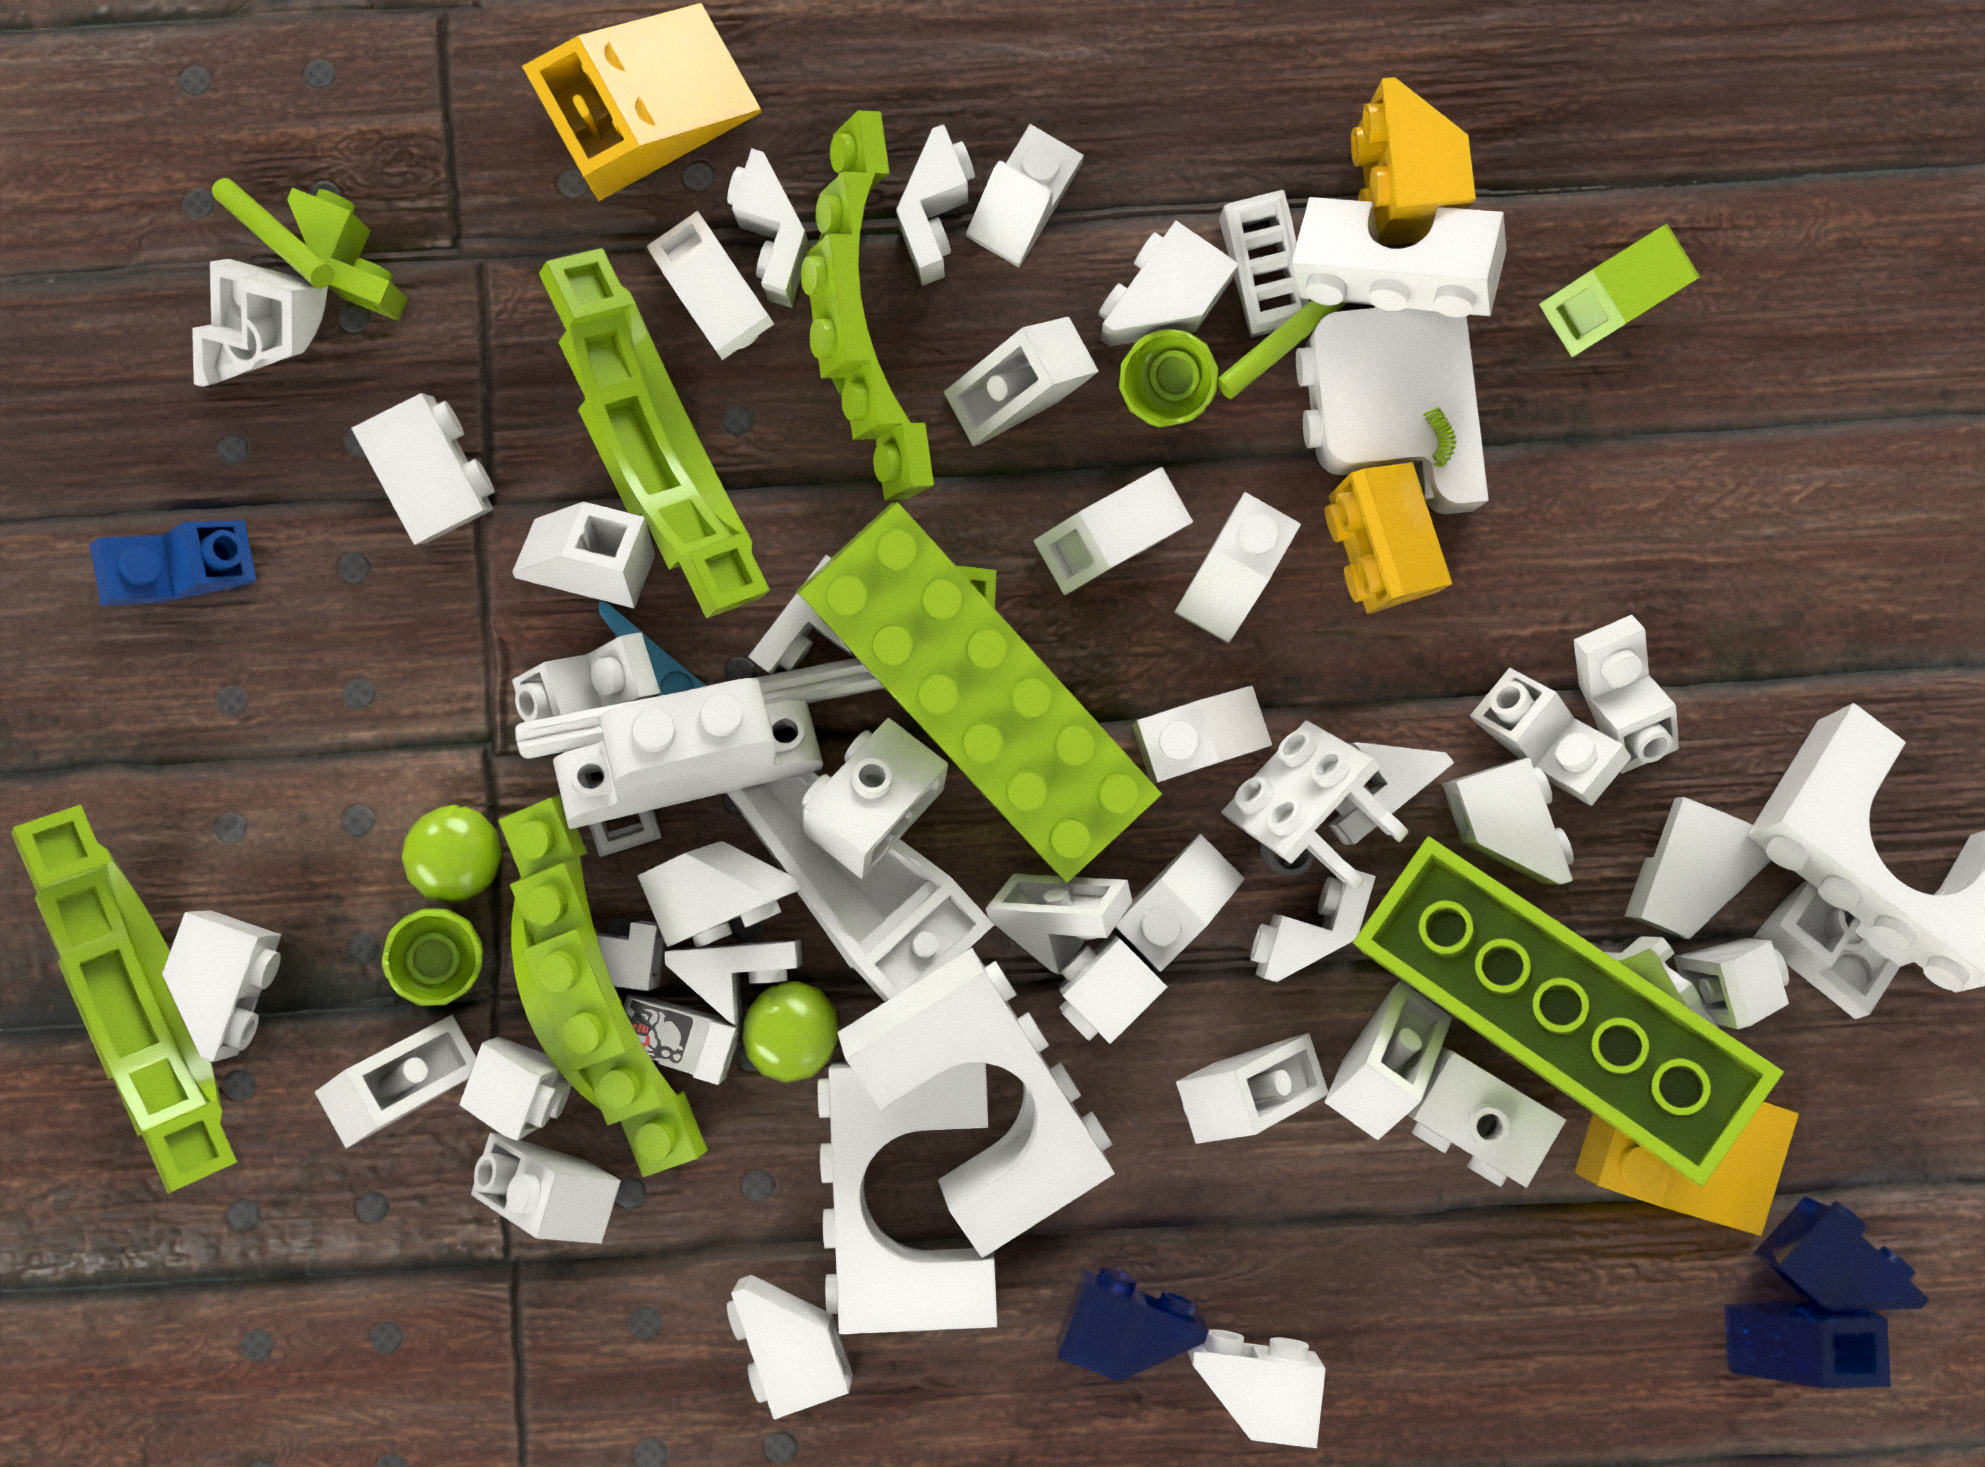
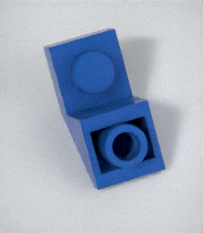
M245 520L182 522L164 535L101 537L89 544L101 606L162 603L248 585L256 581Z

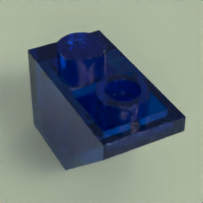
M1805 1196L1754 1251L1761 1260L1802 1298L1826 1311L1921 1309L1929 1301V1298L1910 1281L1916 1274L1913 1268L1889 1248L1882 1246L1877 1250L1862 1236L1867 1230L1864 1222L1837 1201L1827 1206Z
M1101 1267L1099 1275L1083 1269L1056 1339L1057 1356L1101 1375L1122 1381L1204 1344L1209 1329L1203 1316L1196 1313L1198 1305L1186 1297L1162 1290L1160 1297L1157 1298L1135 1289L1138 1282L1134 1278L1115 1269Z
M1854 1301L1725 1304L1728 1370L1732 1373L1824 1389L1891 1387L1888 1319Z

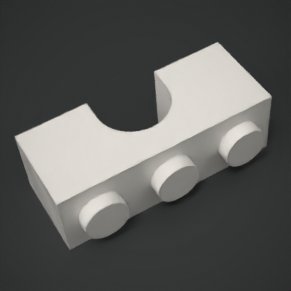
M1309 197L1291 262L1300 298L1311 299L1323 305H1336L1340 302L1374 305L1385 311H1400L1404 308L1438 311L1445 316L1455 318L1468 315L1491 316L1506 254L1504 212L1437 207L1432 228L1423 240L1407 248L1391 249L1378 244L1379 236L1373 202Z

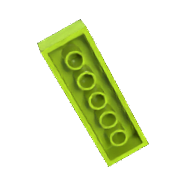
M898 502L891 503L795 591L1066 883L1162 795L1156 786Z
M1429 836L1353 941V944L1365 955L1699 1187H1703L1784 1073L1783 1070Z

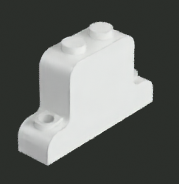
M1369 308L1333 312L1322 318L1308 339L1305 348H1297L1296 351L1298 383L1300 386H1308L1311 410H1305L1303 413L1304 440L1307 448L1316 449V456L1320 465L1332 474L1349 475L1351 472L1364 468L1413 462L1426 504L1432 510L1441 514L1472 512L1489 501L1467 316L1455 318L1445 316L1438 311L1407 308L1400 311ZM1440 407L1441 411L1444 412L1443 414H1445V418H1448L1447 422H1450L1449 425H1452L1451 429L1455 430L1453 434L1456 435L1454 439L1457 441L1454 444L1456 448L1453 449L1455 453L1451 455V460H1448L1447 465L1444 467L1434 465L1437 462L1433 459L1432 454L1438 449L1439 440H1437L1438 437L1435 435L1436 431L1430 428L1431 424H1427L1431 419L1425 420L1427 416H1423L1425 412Z
M753 678L732 680L612 708L599 717L602 741L567 751L553 759L569 829L822 770L823 766L807 702L804 700H788L766 705L760 682ZM792 727L795 730L797 737L790 743H780L773 735V731ZM598 771L604 775L602 784L593 789L585 788L579 783L581 775Z

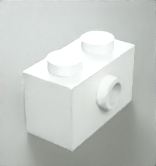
M420 393L351 428L414 545L428 543L494 510L487 496L495 492L493 485L481 463L477 459L468 462L456 440L464 436L463 429L454 411L446 401L437 404L434 396Z
M889 717L873 734L869 730L862 732L848 748L844 756L846 763L832 777L827 774L820 776L811 785L802 800V805L804 806L803 833L861 879L869 873L944 790L948 763Z
M1112 933L1095 951L1089 945L1084 947L1062 969L1060 973L1066 979L1058 987L1066 1001L1059 1008L1062 1010L1061 1013L1087 1040L1090 1041L1099 1032L1111 1044L1167 986L1120 938Z
M1441 1047L1422 1101L1407 1114L1417 1121L1411 1131L1412 1134L1443 1153H1446L1451 1143L1472 1154L1473 1156L1467 1167L1499 1187H1502L1506 1178L1510 1177L1527 1188L1566 1122V1119L1444 1047Z

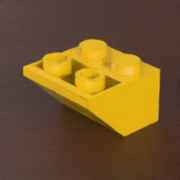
M1383 78L1371 102L1364 105L1361 122L1358 127L1352 129L1351 133L1352 160L1355 166H1363L1365 188L1359 191L1358 201L1373 202L1379 245L1416 243L1423 240L1430 232L1437 207L1469 209L1475 201L1469 138L1467 133L1397 78Z
M1413 462L1364 468L1351 472L1328 496L1331 505L1325 506L1326 522L1335 542L1343 541L1351 564L1344 567L1346 584L1354 602L1363 601L1366 614L1437 593L1452 585Z

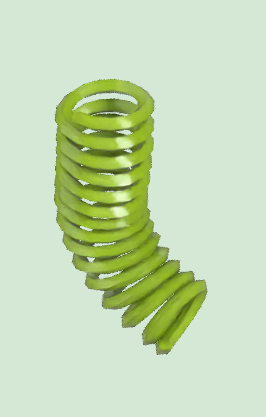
M1440 407L1425 412L1423 416H1427L1425 420L1431 419L1427 424H1431L1430 428L1436 431L1435 435H1437V440H1439L1438 449L1432 454L1433 459L1437 462L1434 465L1444 467L1447 465V461L1451 460V455L1455 453L1453 449L1456 448L1454 444L1457 441L1454 439L1456 435L1453 434L1455 430L1451 429L1452 425H1449L1450 422H1447L1448 418H1445V414H1443L1444 412L1441 411Z

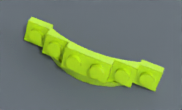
M858 110L833 134L830 160L834 171L838 172V177L818 194L816 223L821 235L818 243L804 255L801 267V283L804 292L810 295L813 317L810 328V347L813 355L819 360L821 378H831L841 395L842 409L845 417L850 420L853 440L876 439L877 447L874 452L873 464L876 477L882 482L884 501L907 500L934 486L926 425L925 423H911L892 393L877 360L867 329L861 300L858 263L860 230L865 202L869 191L890 172L881 112Z
M603 248L546 261L539 275L566 329L559 344L586 398L578 411L627 512L645 517L648 528L668 569L682 567L706 619L761 599L770 589L752 554V541L735 511L691 424L631 293L620 284Z
M561 794L498 819L521 875L519 881L510 884L515 897L511 923V949L519 995L539 1043L554 1066L558 1067V1071L583 1097L601 1109L607 1126L621 1122L643 1177L698 1159L708 1149L685 1092L676 1094L653 1063L628 1019L610 978L592 923L585 892L580 856L587 854V850L578 828L569 829Z
M81 804L14 826L11 834L37 892L34 899L60 956L58 965L108 1080L113 1078L138 1136H143L167 1193H172L237 1163L220 1124L222 1107L211 1061L200 1057L162 975L170 950L143 902L108 849L97 843Z

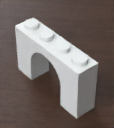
M1855 703L1818 720L1747 836L1762 846L1767 856L1774 863L1785 869L1795 871L1815 886L1821 898L1827 903L1848 911L1871 929V934L1877 941L1889 948L1901 951L1922 967L1925 976L1934 984L1952 990L1955 993L1985 986V830L1970 835L1946 879L1934 895L1925 894L1908 887L1899 881L1881 861L1874 847L1869 825L1873 798L1906 742Z
M970 948L837 1033L846 1061L880 1111L939 1073L962 1064L987 1063L996 1065L1012 1072L1023 1082L1022 1107L1011 1129L995 1144L938 1179L950 1213L981 1258H984L1115 1173L1103 1153L1105 1149L1113 1145L1092 1111L1084 1117H1081L1072 1102L1079 1098L1081 1094L1062 1063L1060 1062L1049 1068L1040 1054L1042 1050L1049 1047V1044L1030 1013L1027 1012L1020 1018H1017L1007 1001L1017 994L996 961L984 967L973 948Z
M833 1062L829 1067V1078L818 1079V1110L820 1118L830 1117L831 1143L821 1144L820 1168L822 1183H833L834 1208L823 1210V1241L825 1249L836 1248L837 1274H826L825 1296L827 1314H838L839 1334L997 1327L994 1251L981 1258L975 1248L919 1250L899 1244L887 1236L875 1223L869 1212L864 1192V1180L868 1164L875 1154L891 1140L915 1131L988 1128L986 1063H968L949 1068L880 1111L848 1062Z

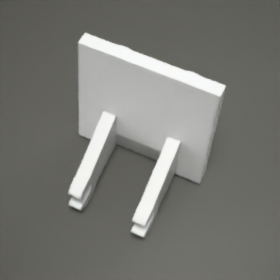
M1307 720L1281 742L1278 751L1253 778L1248 779L1239 787L1234 799L1221 811L1229 821L1291 864L1307 848L1344 884L1347 882L1355 891L1364 882V879L1315 832L1344 798L1347 797L1388 836L1391 834L1399 843L1409 833L1406 827L1389 813L1364 787L1367 781L1381 767L1378 762L1371 756Z

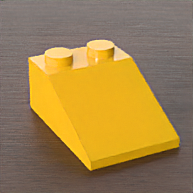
M1763 1102L1703 1187H1699L1593 1113L1574 1173L1603 1188L1663 1208L1762 1236L1799 1113Z

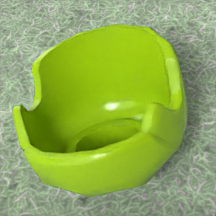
M1175 329L1157 330L1139 339L1122 361L1119 389L1129 411L1148 424L1160 428L1182 424L1197 418L1212 402L1217 392L1218 366L1208 344L1188 331Z
M449 805L423 815L412 825L404 839L401 858L407 880L426 899L456 905L477 896L491 885L496 877L503 854L498 831L482 813L465 806Z
M423 908L404 916L389 931L382 956V968L385 976L389 979L390 985L399 996L419 1006L447 1005L467 993L477 980L483 963V947L479 936L469 920L449 909Z
M799 981L781 982L778 985H771L759 994L744 1018L742 1041L746 1057L763 1076L783 1083L815 1076L830 1061L836 1050L839 1040L837 1032L840 1031L837 1009L820 989Z

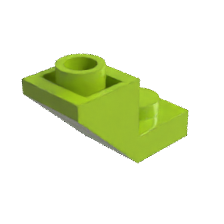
M292 188L287 200L306 246L334 271V279L328 287L346 301L399 321L408 298L391 283L393 278L391 272L370 261L359 258L370 230L353 214L355 205L345 198L324 189H318L316 196H312Z
M1665 224L1544 300L1539 306L1570 356L1573 357L1700 278L1668 224Z

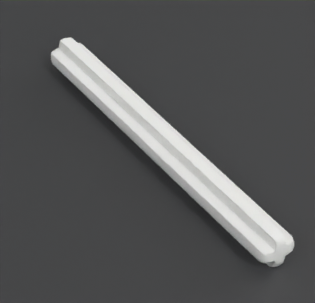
M857 658L753 678L760 682L766 705L788 700H804L807 703L884 688ZM652 698L519 723L515 729L519 753L522 757L529 759L599 743L603 740L599 717L604 712L621 705Z

